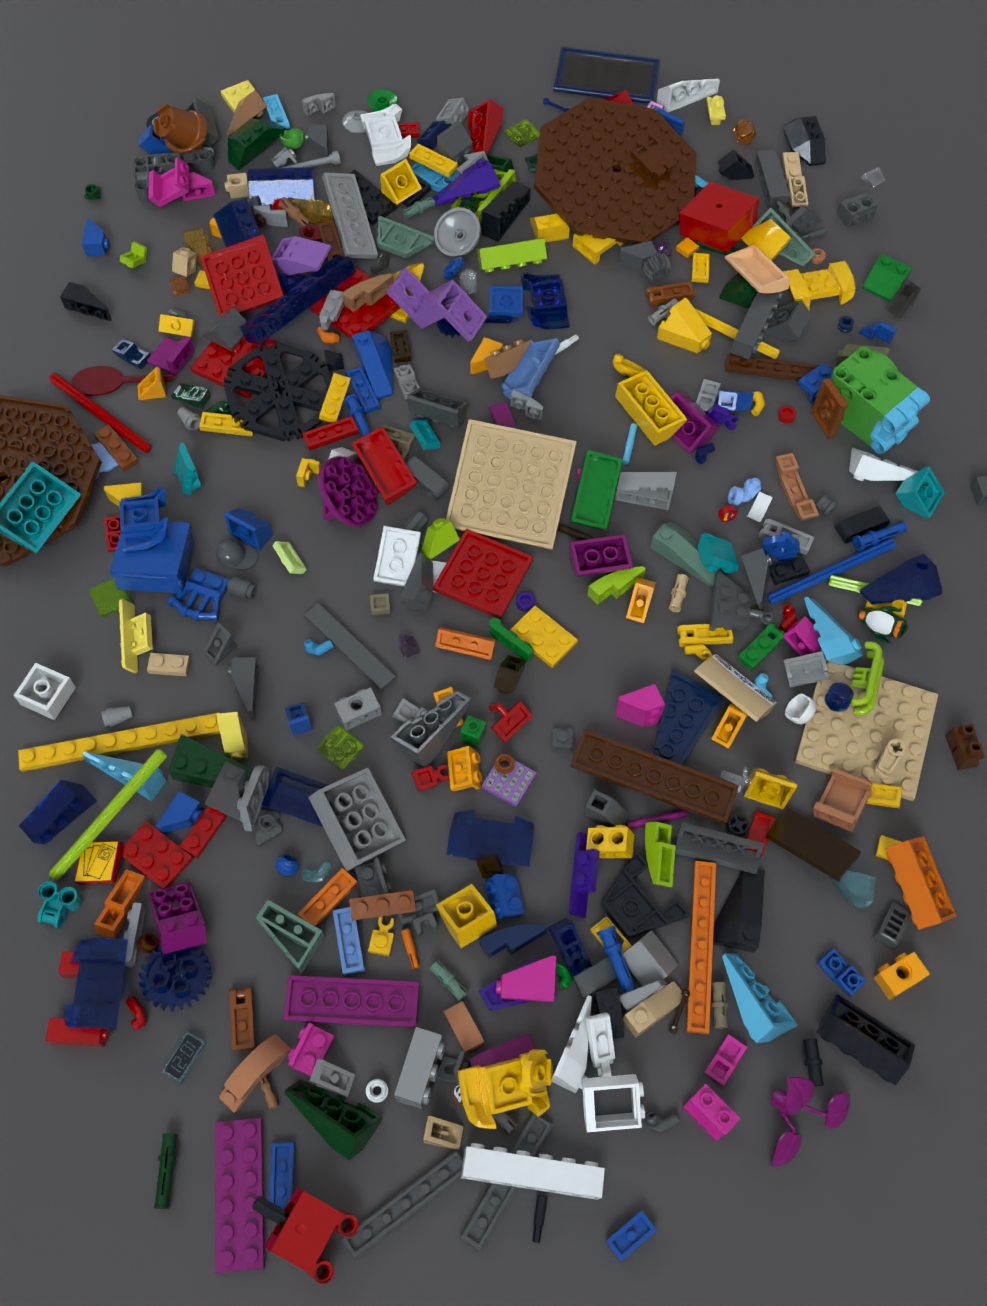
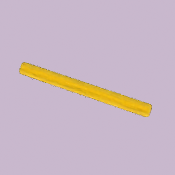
M694 308L706 326L735 339L739 331L738 329ZM763 341L761 343L758 342L759 347L757 351L777 359L780 353L779 349Z

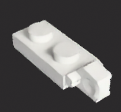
M605 1012L586 1017L591 1062L593 1067L597 1068V1073L600 1077L611 1076L610 1064L615 1059L610 1015Z

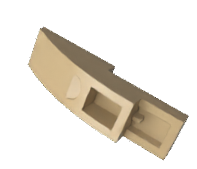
M784 152L781 157L784 179L787 180V189L791 193L789 203L791 207H801L802 205L807 207L808 198L805 177L802 176L799 152Z

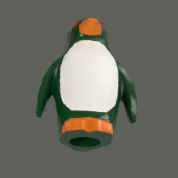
M883 606L877 609L861 608L858 611V619L870 628L871 633L882 642L889 644L890 641L884 636L901 638L908 630L907 621L893 613V611L901 612L902 609Z

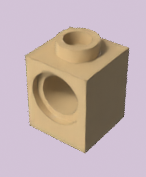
M246 173L227 175L228 182H225L226 192L230 193L231 199L250 197Z
M185 247L173 252L172 272L185 277L196 272L197 253Z

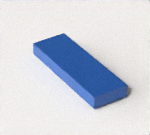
M362 366L346 371V377L351 378L350 385L354 394L359 397V404L364 408V414L381 409L380 403Z
M295 1142L271 1143L269 1201L282 1209H285L294 1193Z

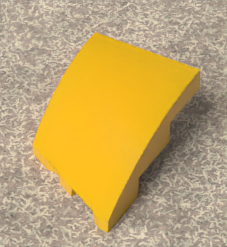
M770 219L751 228L741 239L748 246L755 245L773 261L792 238L777 223Z

